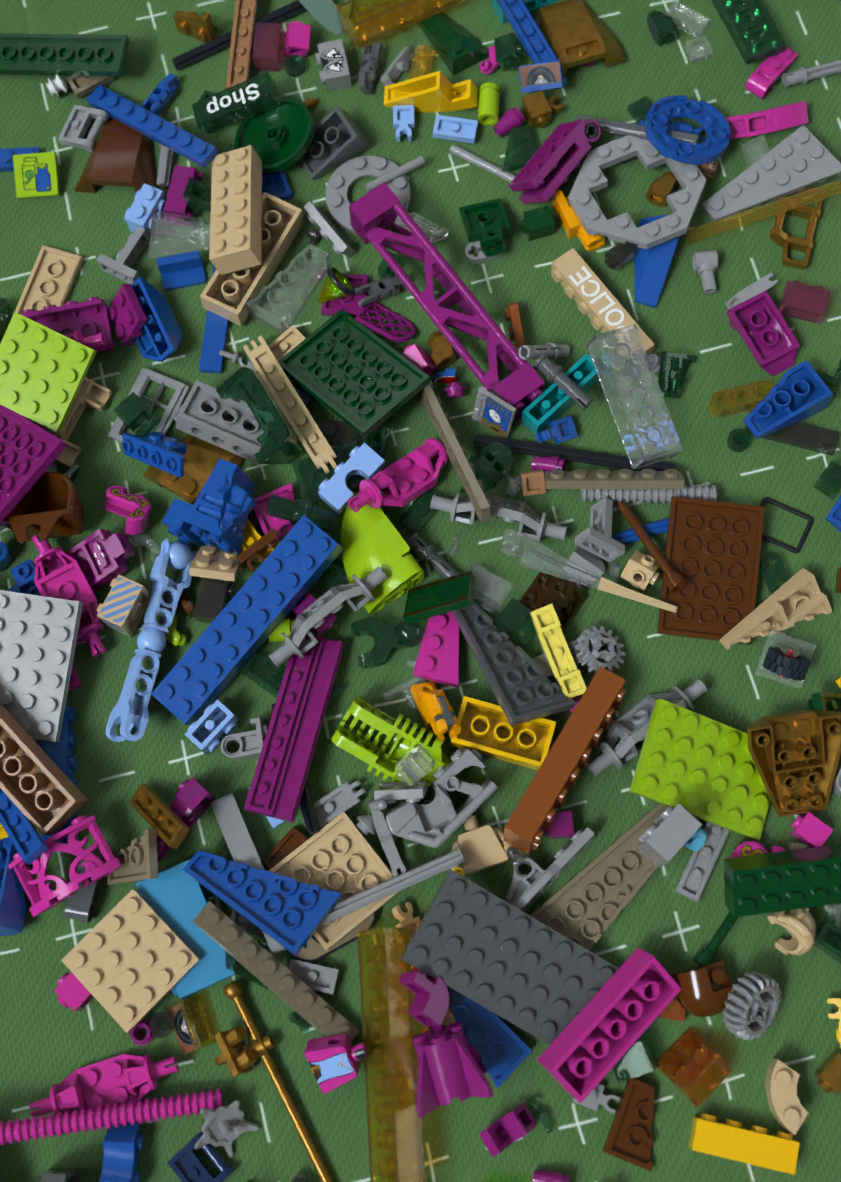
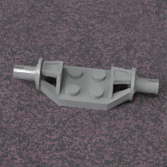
M457 492L456 497L452 500L433 495L430 509L449 512L451 515L450 522L452 523L456 520L473 525L476 512L468 496L461 498V492ZM484 493L485 497H489L492 503L493 510L490 511V517H493V515L502 517V520L510 523L520 521L517 536L535 539L536 543L540 542V538L543 535L564 540L567 526L548 523L545 519L546 512H543L541 517L525 502ZM472 511V512H471V515H466V514H461V513H459V512ZM524 524L534 531L523 528Z
M377 567L363 580L354 574L352 578L355 582L331 587L296 616L289 636L285 632L281 634L285 638V643L269 655L273 663L279 667L293 654H298L303 659V654L318 643L309 629L319 627L325 621L324 617L330 612L334 614L343 607L342 602L346 601L355 612L369 600L373 602L375 598L372 596L371 590L388 578L381 568ZM363 594V596H361L354 603H352V601L349 599ZM307 633L310 638L299 647Z
M697 679L684 691L673 686L669 693L649 694L611 722L605 742L602 741L599 744L603 753L586 765L589 771L597 777L611 764L621 770L624 763L638 755L635 743L644 740L646 737L656 699H663L695 712L691 702L704 692H707L704 683ZM617 739H619V740H620L619 743L617 744V746H616L615 749L613 750Z

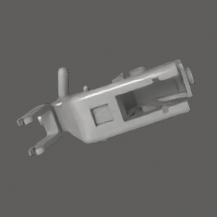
M459 748L450 757L452 761L446 767L442 765L433 774L435 778L431 782L436 794L433 801L429 804L409 803L405 800L383 816L380 810L387 807V802L385 800L375 801L373 797L368 801L372 815L357 817L359 820L357 826L365 835L369 832L374 835L376 830L389 863L390 871L394 877L398 876L396 871L398 868L402 873H405L406 867L401 861L391 834L428 847L437 848L498 789L488 779L480 786L455 777L464 768L478 766L483 769L485 767L481 762L484 758L474 748L471 751L468 748L463 750ZM447 790L463 792L470 797L455 811Z

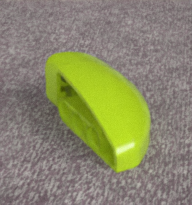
M359 490L358 492H356V493L354 494V496H356L357 494L361 493L360 490ZM367 504L358 512H354V510L350 509L349 505L346 506L341 526V547L343 548L341 556L349 583L355 582L352 578L354 574L363 580L377 567H380L388 577L371 590L375 600L373 602L369 600L363 605L369 615H372L407 593L409 589L420 584L425 578L424 571L412 554L409 553L410 547L380 508L374 509Z

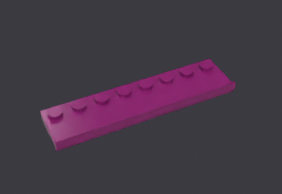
M307 633L299 647L310 638ZM314 634L312 635L318 643L303 654V659L298 654H293L289 657L244 806L245 811L294 823L345 648V644L342 641L336 642Z

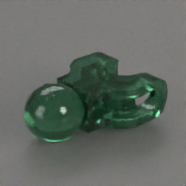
M368 617L355 621L350 625L351 632L354 635L372 636L374 638L373 648L358 657V665L363 669L385 665L389 662L395 651L401 650L402 646L407 648L415 647L421 643L424 637V628L419 621L406 624L403 620L396 626L395 623L385 624L380 619Z

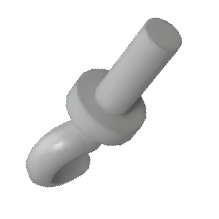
M220 350L219 355L232 359L233 363L238 361L243 368L247 367V365L242 363L243 357L238 356L237 352L232 354Z

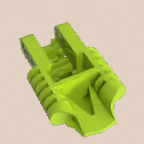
M356 695L333 734L332 742L369 764L367 772L370 773L373 767L376 768L374 776L378 777L380 772H383L381 780L384 782L390 776L391 780L389 782L427 781V787L433 786L431 781L435 778L433 776L435 771L442 765L446 767L451 762L441 748L444 740H440L436 736L434 741H432L433 732L429 731L425 737L423 734L426 728L423 726L417 732L418 723L415 722L410 728L408 725L411 719L407 718L403 724L401 720L404 715L399 714L397 719H394Z

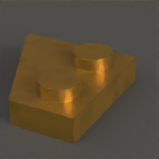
M176 11L173 19L177 30L181 34H188L200 42H209L216 38L210 13L204 12L202 16H196L197 13L193 11Z

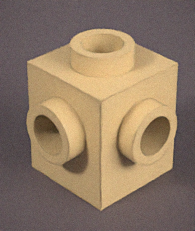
M636 550L620 577L627 580L633 587L645 590L648 584L654 585L660 574L657 572L659 566L652 556Z

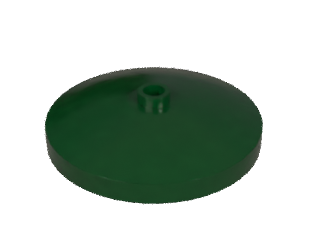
M276 98L266 101L253 109L241 122L235 136V149L252 145L262 161V174L282 171L296 163L308 150L315 132L314 119L308 108L296 99Z

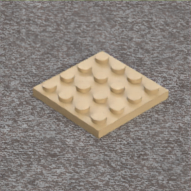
M345 812L338 815L318 833L314 834L269 870L270 872L296 879L308 885L313 884L328 891L339 892L342 894L339 901L394 877ZM400 891L318 927L313 935L325 951H327Z
M132 889L61 961L123 1030L129 1033L201 959L136 889Z

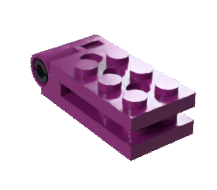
M581 119L559 124L508 185L513 192L524 191L519 197L523 204L548 202L554 197L555 190L567 181L569 173L580 165V160L592 147L589 143L599 138L601 129L598 122L592 119L586 121Z

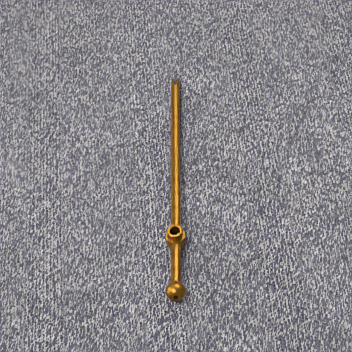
M235 980L224 986V995L228 999L233 1000L252 1039V1043L247 1045L246 1048L254 1050L256 1056L262 1059L321 1182H333L270 1055V1050L275 1048L273 1038L270 1034L265 1036L260 1034L241 996L243 988L240 982Z

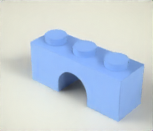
M365 442L361 447L357 445L349 454L350 458L346 463L341 462L335 468V474L330 480L326 478L318 487L320 489L318 491L319 497L339 515L348 505V500L354 497V493L346 486L347 480L353 475H361L366 479H370L385 466V460Z

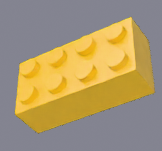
M464 696L457 718L461 731L451 739V746L460 749L468 748L470 751L474 748L481 755L538 771L548 754L556 722L538 718L511 726L501 706Z

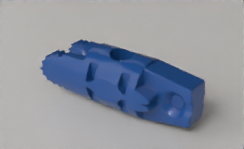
M169 73L158 83L141 107L158 116L173 98L180 85L177 76Z

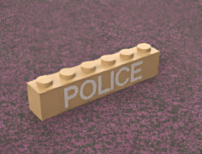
M574 248L552 262L551 276L556 283L560 282L564 287L566 295L570 299L573 298L580 312L590 318L594 329L600 330L604 335L606 343L616 349L620 360L624 364L627 363L632 368L647 355L652 354L655 344Z

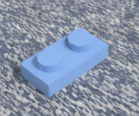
M436 115L433 138L474 144L478 121Z

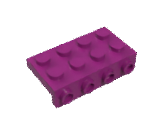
M90 297L86 299V302L80 303L78 301H69L65 303V306L59 307L48 305L44 306L43 310L38 311L34 309L22 311L21 315L62 335L74 333L77 329L82 331L84 337L102 332L106 339V346L94 348L93 350L97 351L96 354L115 350L107 303L99 297Z

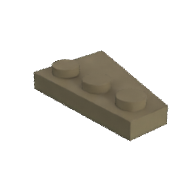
M156 828L146 829L142 837L135 838L131 841V845L128 848L121 849L114 855L122 866L107 876V885L158 878L159 864L157 861Z

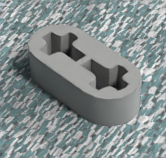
M502 239L504 252L490 257H486L483 254L480 240L472 242L466 246L465 259L472 265L499 259L505 253V242ZM475 250V252L478 253V256L474 257V255L471 254V251Z

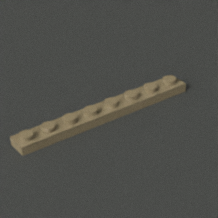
M431 381L418 395L480 522L490 521V511L493 510L489 497H485L483 484L480 479H476L472 462L468 463L465 447L463 445L460 446L457 431L455 428H451L449 415L447 412H443L441 399L439 396H435L434 386Z
M210 901L193 919L192 922L324 1037L345 1033L349 1036L350 1041H352L359 1030Z

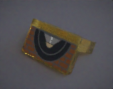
M202 994L183 1000L167 1009L183 1056L217 1042Z

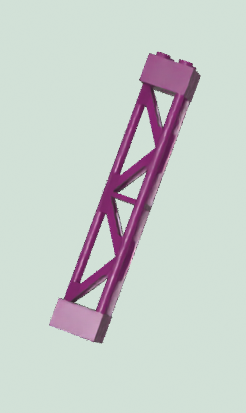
M385 182L350 204L351 227L365 245L371 243L474 375L487 388V391L516 408L513 421L519 419L522 416V411L538 396L543 394L545 382L529 362L519 357L515 346L400 204L399 199ZM401 220H402L403 223H404V224H399V225L395 224V223H397V222H401ZM395 226L401 234L388 230ZM394 242H398V243H401V244H404V245H407V246H411V248L404 247V246L399 245V244L394 243ZM387 249L424 262L426 288L422 293ZM434 277L437 278L447 291L435 302L433 291ZM457 304L464 314L448 308ZM449 327L487 341L489 371L486 374ZM497 356L512 373L499 383Z

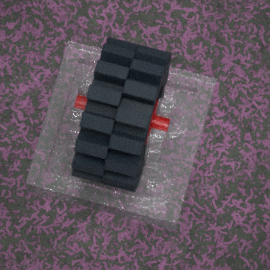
M769 629L754 674L801 689L816 648V643Z

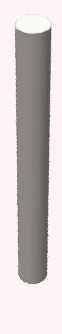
M454 144L450 148V153L508 182H511L516 176Z

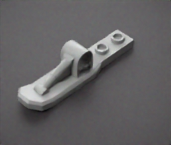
M588 827L584 831L580 829L571 839L573 843L567 849L562 847L554 856L556 860L545 871L532 859L524 857V862L521 865L514 866L513 879L505 901L526 912L595 839V833ZM524 864L532 867V871L528 875L519 873V868Z

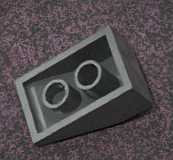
M335 106L315 125L311 145L299 161L309 177L315 180L338 168L348 160L356 158L370 144L351 115L339 106Z

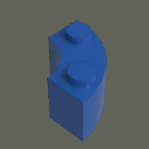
M127 1123V1126L119 1124V1127L116 1128L115 1125H112L110 1129H107L103 1141L104 1158L100 1182H141V1173H138L140 1151L144 1147V1135L140 1134L139 1123H135V1125Z

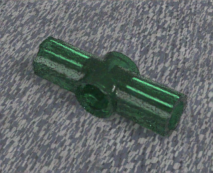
M271 494L266 508V515L288 520L293 526L305 515L321 530L332 532L337 521V512L315 507L311 501L306 499L290 500Z

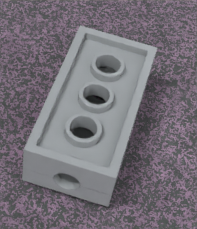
M196 380L177 415L176 428L259 464L276 430L279 416Z

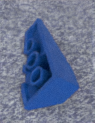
M659 215L645 219H640L638 227L658 220L667 215ZM680 236L649 249L639 248L638 244H634V299L636 303L656 308Z
M9 837L0 840V936L21 933L25 924L26 905L24 888L15 870H10L8 867L14 861L13 856L18 853Z

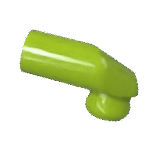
M174 616L171 626L167 628L169 632L165 634V637L173 646H184L187 637L185 634H180L176 629L178 617Z

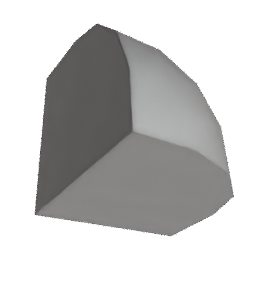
M579 546L563 566V569L581 580H594L605 572V566L601 558Z

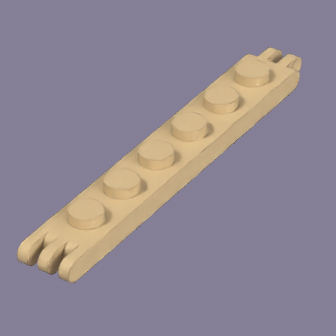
M260 335L258 340L261 345L257 346L256 342L252 340L250 343L254 348L250 351L247 345H244L243 348L317 469L322 467L327 474L330 471L326 464L330 462L333 469H335L337 465L334 459L337 456L262 335Z

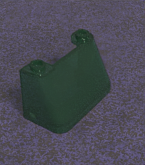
M239 368L216 389L221 399L232 397L234 402H240L244 398L264 431L257 438L258 443L261 444L260 451L255 454L259 464H291L301 455V442L268 387L253 368Z

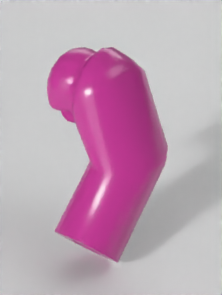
M498 46L489 47V59L485 60V63H480L479 67L483 74H491L499 67L500 56Z

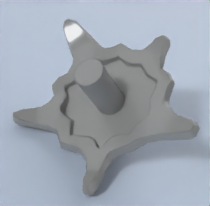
M235 1100L228 1106H220L217 1109L201 1108L200 1113L206 1120L201 1129L203 1135L196 1142L194 1148L199 1149L206 1144H211L214 1147L222 1145L229 1157L232 1158L233 1141L244 1132L257 1131L259 1126L244 1120V1112L239 1109V1100Z

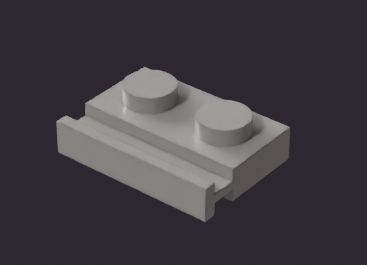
M427 781L379 783L374 790L375 801L385 800L387 804L395 803L397 799H406V802L409 803L418 802L420 798H424L428 790Z

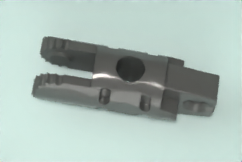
M380 42L374 43L373 47L366 45L363 51L358 73V89L364 94L372 92L377 79L383 44Z
M391 275L356 287L353 291L354 296L369 293V296L360 299L358 302L359 306L363 307L396 295L405 286L397 276L393 277Z

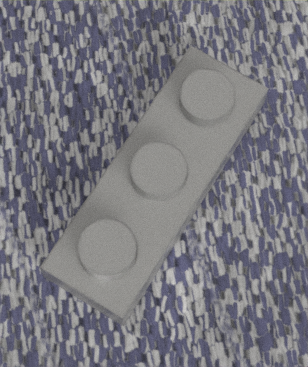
M310 201L304 206V209L309 213L307 218L314 225H319L321 228L319 232L325 239H330L334 243L332 248L340 256L344 254L350 258L356 251L321 209Z

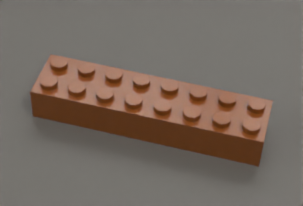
M601 666L599 667L506 823L503 841L527 855L530 854L532 849H538L543 840L544 828L549 830L555 819L556 808H562L567 799L568 788L573 789L579 778V768L584 769L590 759L591 748H597L601 741L603 730L608 729L613 720L612 716L615 710L618 711L624 701L623 697L627 691L624 689L625 679Z

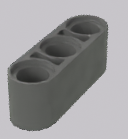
M92 852L93 854L98 856L104 863H106L101 852ZM82 860L77 866V871L81 874L86 870L84 866H80L83 862H86L85 860ZM103 878L83 888L82 884L79 885L80 889L73 892V895L67 899L64 913L65 918L87 923L91 922Z

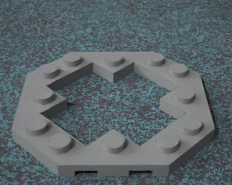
M626 135L589 150L569 194L568 203L587 234L593 236L600 234L608 236V239L624 244L627 241L638 244L639 248L649 249L687 233L700 196L706 186V179L697 165L686 164L664 157L649 140ZM635 156H638L646 171L666 163L683 188V190L667 196L666 202L673 211L672 214L638 228L627 212L607 220L591 194L608 187V180L601 170Z

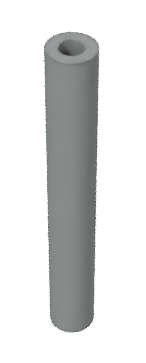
M419 156L365 184V188L370 192L383 182L388 183L425 164L422 156Z

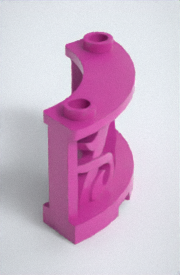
M82 815L71 822L72 826L44 840L48 849L42 853L40 859L37 858L32 863V870L22 860L19 853L13 856L14 861L8 867L10 870H15L33 906L29 910L33 917L54 908L72 896L73 892L80 889L79 885L82 884L83 888L112 874L122 866L118 858H115L95 821L94 815L88 818ZM88 828L95 843L88 849H84L82 847L87 844L88 837L80 841L77 839V835L80 831ZM68 837V843H57ZM99 848L106 863L92 852ZM53 851L66 852L78 856L71 863L69 869L71 882L67 883L65 879L58 875H46L48 862ZM82 860H85L86 862H83L80 866H84L86 870L81 874L77 871V866ZM37 873H38V876H37L38 878L35 879L34 876H33V874H37ZM47 880H54L57 887L55 890L51 888L52 883L46 884Z

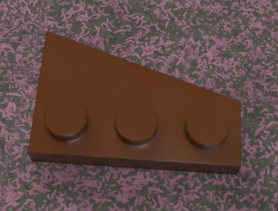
M628 1076L602 1150L607 1154L651 1172V1147L653 1143L651 1131L654 1110L653 1086Z

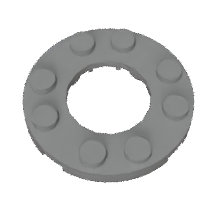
M378 156L356 157L339 166L331 175L326 187V204L332 219L341 225L345 231L358 235L351 227L350 203L347 198L350 186L354 185L360 178H378L398 168V166L392 161ZM403 174L386 184L408 212L411 192L408 179Z

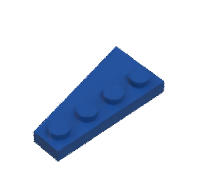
M450 988L448 990V1007L457 1022L461 1023L471 1045L482 1057L480 1059L498 1088L532 1050L495 1013Z

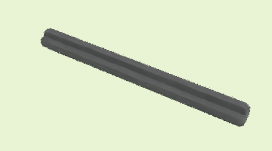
M576 115L574 121L581 119L584 121L595 120L598 122L601 132L622 136L630 135L648 140L645 128L642 125ZM668 130L672 137L677 138V141H687L692 145L699 142L698 135Z

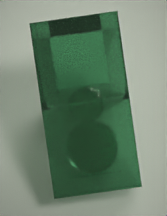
M190 177L182 195L194 215H197L200 208L211 213V187Z

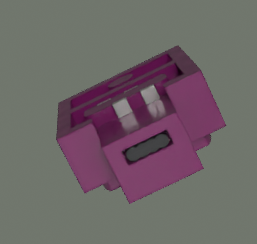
M98 529L66 552L67 555L78 562L94 593L114 578H117L118 575L127 571L128 567L125 561L135 554L125 534L114 533L112 535L109 530Z

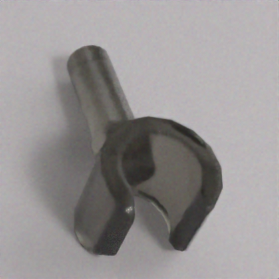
M313 226L310 227L306 234L311 240L303 254L305 258H308L315 243L320 242L322 238L319 230Z

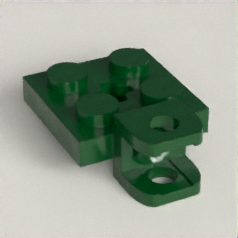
M501 199L459 207V214L468 241L480 240L482 252L486 257L502 254L504 252L503 235L511 233V226ZM496 247V249L490 250L489 248Z

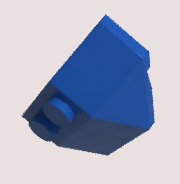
M139 277L131 286L147 321L140 330L142 334L135 338V342L142 357L163 362L177 350L183 333L166 298L143 277Z

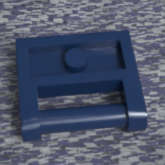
M202 1131L167 1162L182 1182H223L235 1171L231 1164L228 1166L211 1144H206L201 1149L221 1172L217 1177H214L193 1150L196 1142L203 1135Z

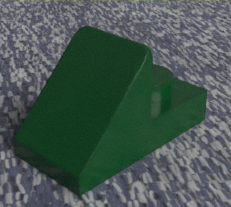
M819 692L812 694V699L808 701L810 710L841 713V694Z

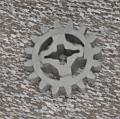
M592 626L590 629L587 628L577 638L578 644L575 646V649L579 650L580 653L576 656L583 659L582 666L586 664L589 666L588 672L592 670L597 672L601 666L614 673L624 663L621 658L625 656V652L620 651L624 645L618 644L617 640L619 637H613L612 630L605 632L604 626H601L599 629L596 626Z

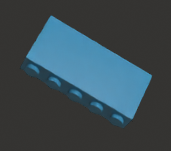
M190 860L158 873V878L136 883L138 889L136 891L201 959L172 989L175 996L178 995L179 999H185L238 975L231 955L192 922L209 902L204 886L183 870Z

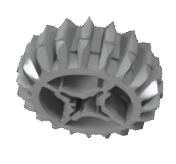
M752 971L751 973H745L743 978L739 977L738 983L732 985L733 989L728 993V999L724 1001L726 1007L722 1011L724 1014L723 1021L726 1023L725 1027L738 1038L750 1041L754 1038L758 1039L761 1033H766L768 1026H772L771 1022L776 1018V1012L780 1010L778 1004L781 1002L779 984L765 973Z

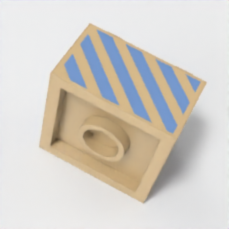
M118 575L116 579L112 580L110 584L112 588L104 603L99 604L97 616L108 627L132 638L146 612L151 594L143 585Z

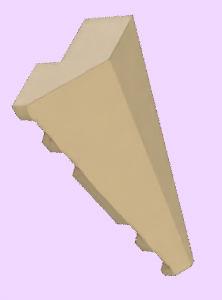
M802 568L719 641L728 650L731 645L736 643H748L751 638L759 635L765 637L795 626L794 623L799 621H810L814 619V616L822 613L827 615L833 611L827 596L820 591L814 574Z

